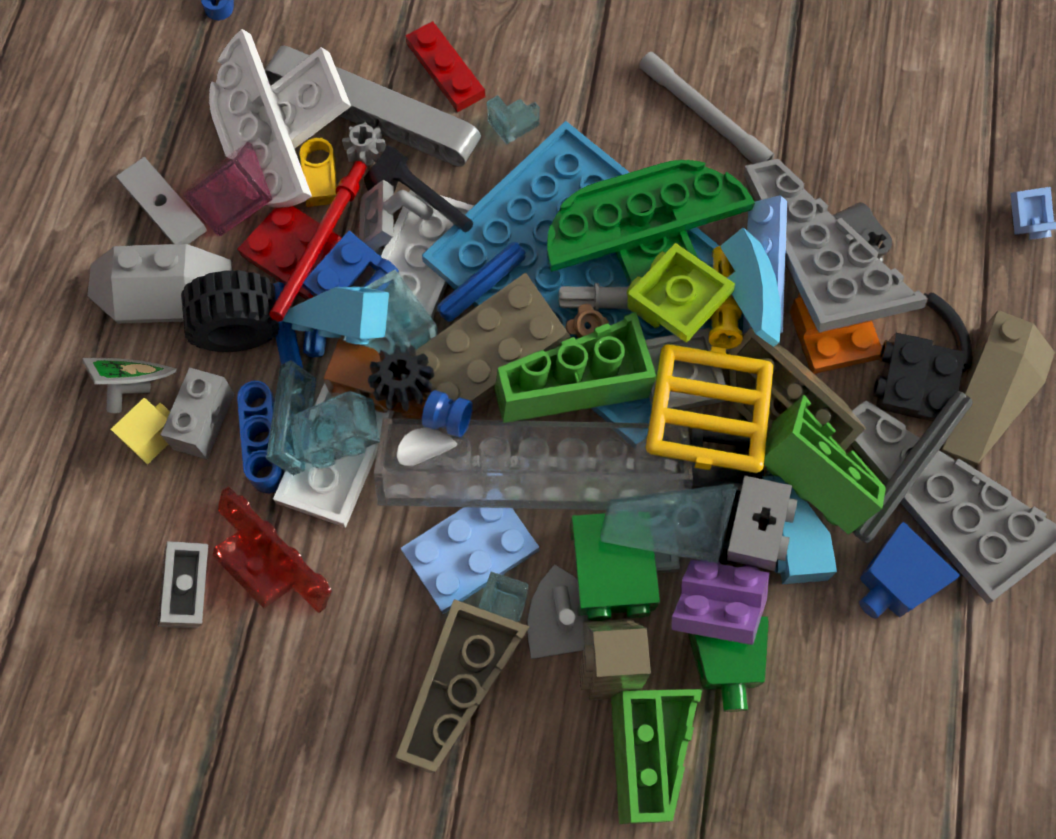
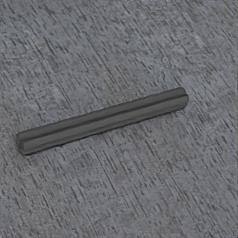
M957 391L949 399L885 485L883 509L853 531L857 538L865 543L873 540L972 406L973 401L969 396Z

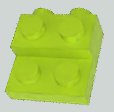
M675 243L666 253L661 252L656 256L650 270L642 278L639 276L632 281L627 289V308L632 312H636L639 317L657 329L661 324L687 343L734 292L735 283Z

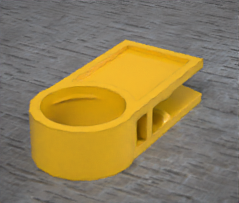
M312 138L303 143L299 153L301 168L312 197L306 200V207L331 204L336 196L335 189L337 187L336 158L332 145L323 138ZM324 150L329 153L328 158L322 163L312 164L306 161L308 155L313 151Z

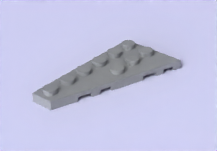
M779 159L745 166L744 177L756 201L779 195L787 201L785 263L818 332L925 308L928 298L919 290L914 292L903 282L904 276L896 268L890 270L878 259L879 252L842 218L836 219L827 211L828 205L821 198L815 200L804 189L805 183Z
M866 400L852 410L866 429L851 445L886 485L920 438L906 430L905 424ZM938 450L900 502L987 604L998 598L1056 552V524L1046 518V513L1035 506L1032 508L1028 507L1011 495V491L959 458L954 460Z

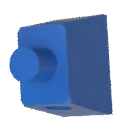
M902 522L889 534L861 574V582L870 591L859 601V605L867 615L874 619H877L887 608L896 616L902 617L955 581L960 575L905 522Z

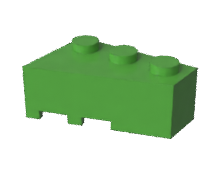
M802 395L773 421L766 441L764 464L771 474L781 477L786 483L792 485V488H794V491L801 499L809 501L820 510L828 522L839 526L849 535L883 509L886 487L853 450L847 454L831 436L836 430L829 422L822 426L807 409L812 403L805 395Z
M703 689L621 691L611 697L619 825L673 821L685 770L683 766L688 742L691 741L694 727H692L694 715Z

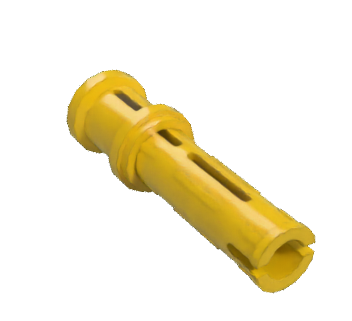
M715 247L712 251L713 269L727 278L735 270L721 247ZM732 294L710 317L712 320V330L709 332L708 340L713 347L732 349L740 345L743 340L742 331L738 327V319L741 318L742 311Z

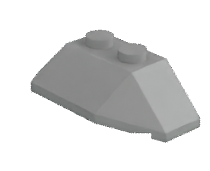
M188 244L114 246L91 264L87 296L117 324L182 322L181 292L184 290V286L187 283H191L193 279L205 276L208 273L232 271V261Z

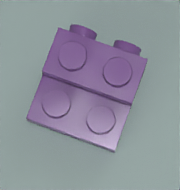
M711 558L701 561L690 560L682 579L681 596L672 615V630L753 645L767 601L769 572L760 571L757 567L750 565L742 567L721 565L720 562Z

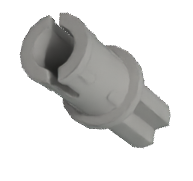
M594 283V287L563 286L559 289V306L561 308H579L582 304H590L593 310L596 311L599 308L629 310L627 308V289L629 286L599 287V283Z

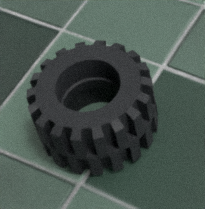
M241 270L212 272L193 279L191 283H187L184 286V290L181 292L185 338L188 339L191 345H196L197 348L214 352L245 351L270 342L272 338L277 336L278 330H280L279 321L272 319L269 315L276 302L275 287L268 278L262 277L260 274Z

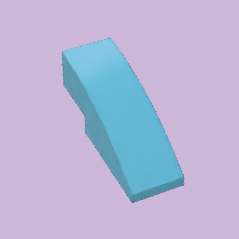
M741 228L720 246L735 270L727 278L735 283L732 296L755 334L774 347L780 341L781 328L780 296L776 276L761 242L745 228Z

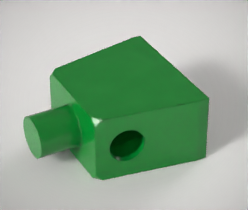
M768 616L761 617L753 645L688 633L701 686L705 690H722L724 712L747 711L746 688L759 687L765 682Z

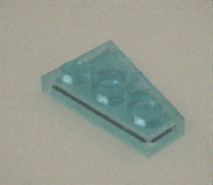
M734 484L609 499L600 535L601 541L718 563L737 488Z

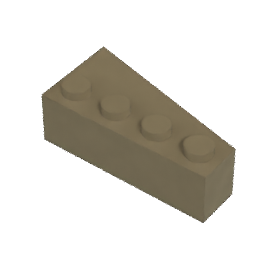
M629 618L583 621L585 645L584 652H582L581 666H579L580 688L581 690H588L589 700L611 699V697L621 691L641 690L651 674L647 628L634 623Z

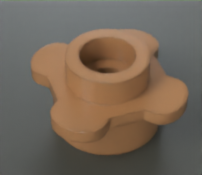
M582 304L579 306L578 314L575 318L567 321L566 330L570 335H576L578 338L593 333L595 328L607 324L608 320L601 313L593 310L590 304ZM586 322L590 324L589 329H586L584 327V324Z

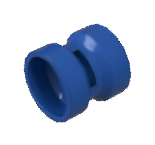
M433 390L428 396L423 409L422 424L424 427L434 430L446 428L448 434L461 438L469 426L473 403L460 397L453 401L446 393Z

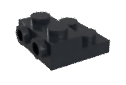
M896 332L889 341H884L881 348L879 360L884 363L882 376H877L873 388V397L878 398L876 407L883 411L934 421L955 392L959 391L966 352L932 345L933 340Z

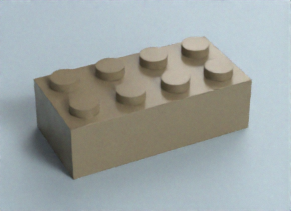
M525 272L416 350V356L424 353L428 357L429 363L427 366H431L434 371L433 379L429 380L433 386L432 391L444 392L453 401L459 397L470 400L473 403L474 411L496 396L495 383L499 367L540 350L546 352L560 346L562 341L571 337Z

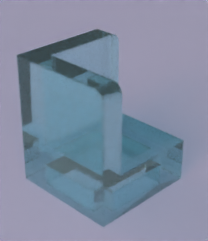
M498 95L487 101L488 122L506 145L540 125V107L536 102L527 106L519 99L506 106Z
M490 572L478 608L519 623L529 595V584Z

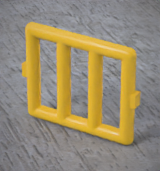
M671 344L664 345L660 352L645 447L646 451L655 456L695 462L694 468L710 470L713 465L753 473L762 471L765 459L773 364L767 360L726 354L725 348L711 346L710 351ZM674 360L757 374L756 390L672 376ZM670 391L754 405L752 422L667 408ZM665 423L750 438L749 456L662 441Z

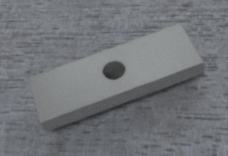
M145 157L116 176L121 185L172 244H189L207 231L200 219Z

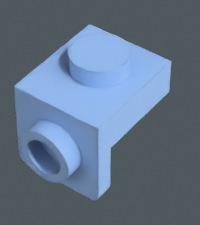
M1051 187L1010 193L1014 234L1028 233L1029 240L1052 237L1051 230L1056 229V222H1054Z

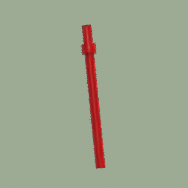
M355 161L348 175L342 177L335 189V198L269 313L272 319L283 321L348 202L355 199L360 189L359 182L367 170L364 162Z

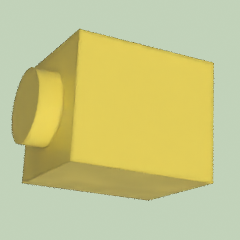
M143 398L111 430L148 465L169 445L161 436V432L170 411L161 403L154 407L147 399Z

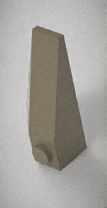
M997 310L982 328L972 357V365L968 369L961 392L972 399L973 404L942 445L941 452L972 465H978L1044 385L1055 352L1034 323Z

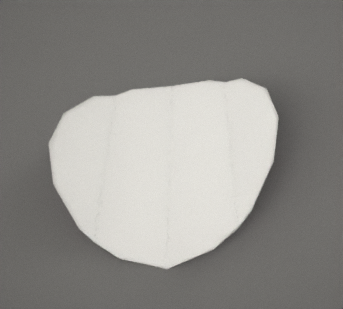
M426 427L415 429L403 437L398 446L397 459L399 464L414 466L456 447L457 443L450 436L438 430Z

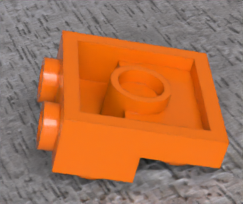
M798 294V298H795L790 309V314L809 369L813 374L879 360L882 347L874 328L873 320L818 332L801 294Z

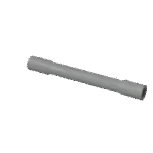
M651 51L642 58L639 64L640 69L659 85L666 87L723 135L749 161L755 164L773 160L775 154L754 136L747 134L680 78L656 54Z

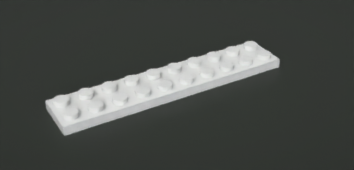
M410 190V194H412L413 196H415L416 198L430 206L427 202H425L422 198H420L417 194ZM442 196L464 215L474 207V205ZM403 206L393 228V238L382 252L381 257L393 263L399 270V273L392 281L388 280L380 289V291L389 292L385 337L370 338L369 344L363 345L375 349L378 353H380V350L387 352L389 355L394 353L393 346L395 343L400 346L401 352H405L410 345L415 347L416 350L421 347L437 311V306L448 283L422 261V254L454 225L434 208L431 218L425 221ZM324 383L273 498L275 503L346 528L394 411L388 410L387 413H381L370 409L366 403L352 400L351 403L339 401L331 396Z

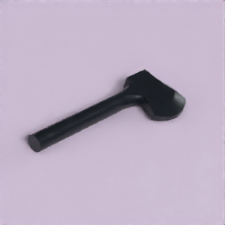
M387 145L377 162L364 176L367 190H371L380 181L385 180L394 186L395 192L397 184L400 182L463 232L470 231L473 227V221L417 178L406 164L408 158L394 147Z

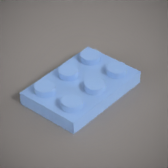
M496 486L401 547V550L442 614L450 610L454 599L463 602L537 553L539 546Z

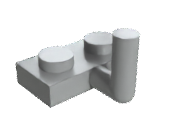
M382 180L360 198L359 239L376 251L381 246L387 245L393 238V213L404 206L426 221L431 218L433 208L405 190H399L394 194V186Z

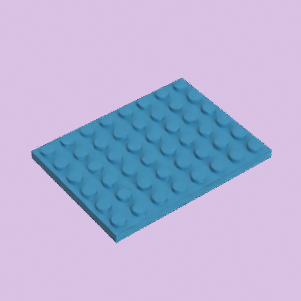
M565 121L465 214L473 221V227L470 231L463 232L456 225H453L422 254V261L456 290L511 242H517L526 252L525 260L472 305L476 308L526 272L566 329L567 321L575 318L578 314V308H561L559 306L558 295L561 287H594V283H599V287H627L629 284L616 253L551 272L547 260L549 227L560 210L562 203L576 191L593 183L630 172L570 123ZM697 227L686 230L698 259L713 268L712 251L719 245ZM599 308L598 310L608 320L609 325L620 322L624 319V316L634 313L627 309ZM743 312L741 318L738 319V327L742 331V334L744 317ZM638 316L645 340L674 335L661 324L656 329ZM709 318L699 330L710 328L711 331L712 320ZM586 322L584 324V327L586 329H589L590 324ZM570 335L571 338L575 337V339H578L576 335ZM650 398L591 408L635 447L648 434L652 409Z

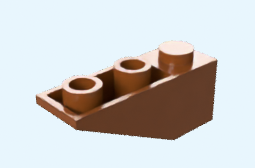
M339 339L323 378L329 393L339 401L351 403L352 400L366 403L367 407L374 411L387 413L390 408H387L386 399L378 402L373 394L375 389L371 388L368 383L369 376L373 374L369 367L371 362H381L379 353L373 348L348 343L345 340ZM398 376L394 378L397 381L402 380V378L399 379ZM422 394L424 399L422 405L417 404L414 400L409 401L410 407L408 411L403 410L401 402H398L391 411L401 413L409 421L422 423V414L427 398Z

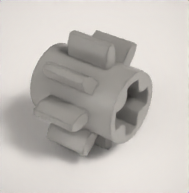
M366 122L355 127L350 126L349 138L342 139L344 150H347L349 162L355 160L362 161L366 165L377 162L379 152H384L386 148L385 140L382 139L381 129L379 127L373 129Z

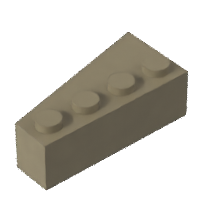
M456 599L453 600L398 749L396 761L432 774L436 772L524 637L529 626Z

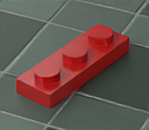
M433 21L405 35L406 44L457 113L485 98L484 87Z

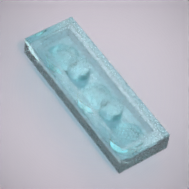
M290 360L280 365L266 459L294 476L305 471L317 378Z

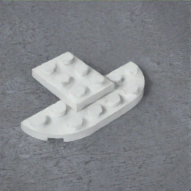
M241 29L230 40L217 61L222 65L218 71L216 83L211 82L209 104L212 119L231 173L238 187L248 197L262 204L278 208L294 206L312 197L294 149L350 108L351 105L328 51L320 47L270 86L251 34Z

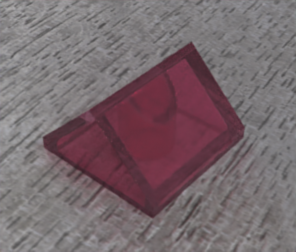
M246 142L198 177L183 194L186 200L219 236H222L273 200L253 145L249 142Z

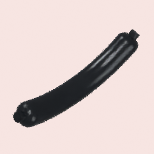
M933 292L929 294L924 293L923 295L928 298L926 305L938 313L950 328L957 350L966 352L962 372H965L966 369L971 367L973 357L971 340L965 324L957 312L944 299Z

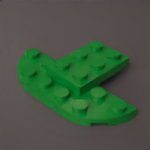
M694 160L668 161L596 182L576 191L560 206V210L553 219L548 231V265L550 271L553 272L616 253L630 286L635 278L639 276L642 278L650 270L652 262L659 253H666L675 243L698 258L686 230L751 211L755 202L747 189L728 172L722 174L705 167V162Z

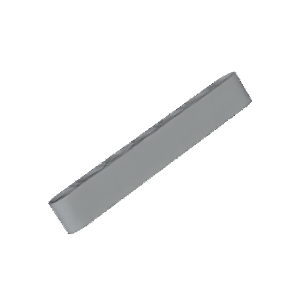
M285 45L280 46L264 69L269 84L272 86L310 55ZM336 67L351 105L350 108L339 115L340 117L356 124L366 122L373 129L379 127L382 135L452 165L462 167L466 164L481 138L480 132L472 124Z

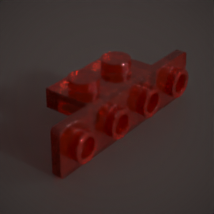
M230 487L222 490L218 511L238 532L215 546L212 556L263 609L292 588L318 613L326 609L332 593L326 579L321 574L315 573L303 561L300 553L295 548L289 547L277 535L274 527L268 521H263L251 509L249 502L243 496L237 495Z

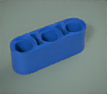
M252 380L241 386L237 396L243 470L245 476L257 491L270 494L277 491L285 473L279 409L269 387L261 381ZM266 398L261 406L251 407V404L256 399ZM261 432H269L268 437L264 441L254 442L256 435ZM266 466L272 467V471L267 477L257 478V473L261 468Z

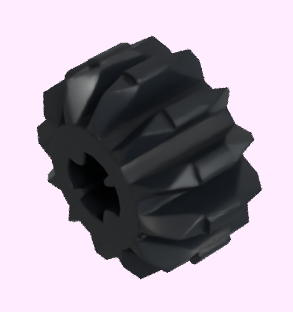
M395 343L393 346L394 353L389 355L387 352L380 350L379 357L381 362H371L369 367L373 374L369 376L368 383L371 388L375 389L373 394L378 402L386 399L387 408H390V410L398 402H401L403 410L408 411L410 407L409 401L414 400L417 404L422 405L424 402L422 393L432 392L433 386L429 380L433 379L434 371L431 366H427L429 361L424 353L416 356V349L412 345L405 352H401L400 346ZM405 374L408 375V377L405 379L404 376L400 375ZM398 376V378H399V379L402 378V380H401V381H397V380H395L394 378Z

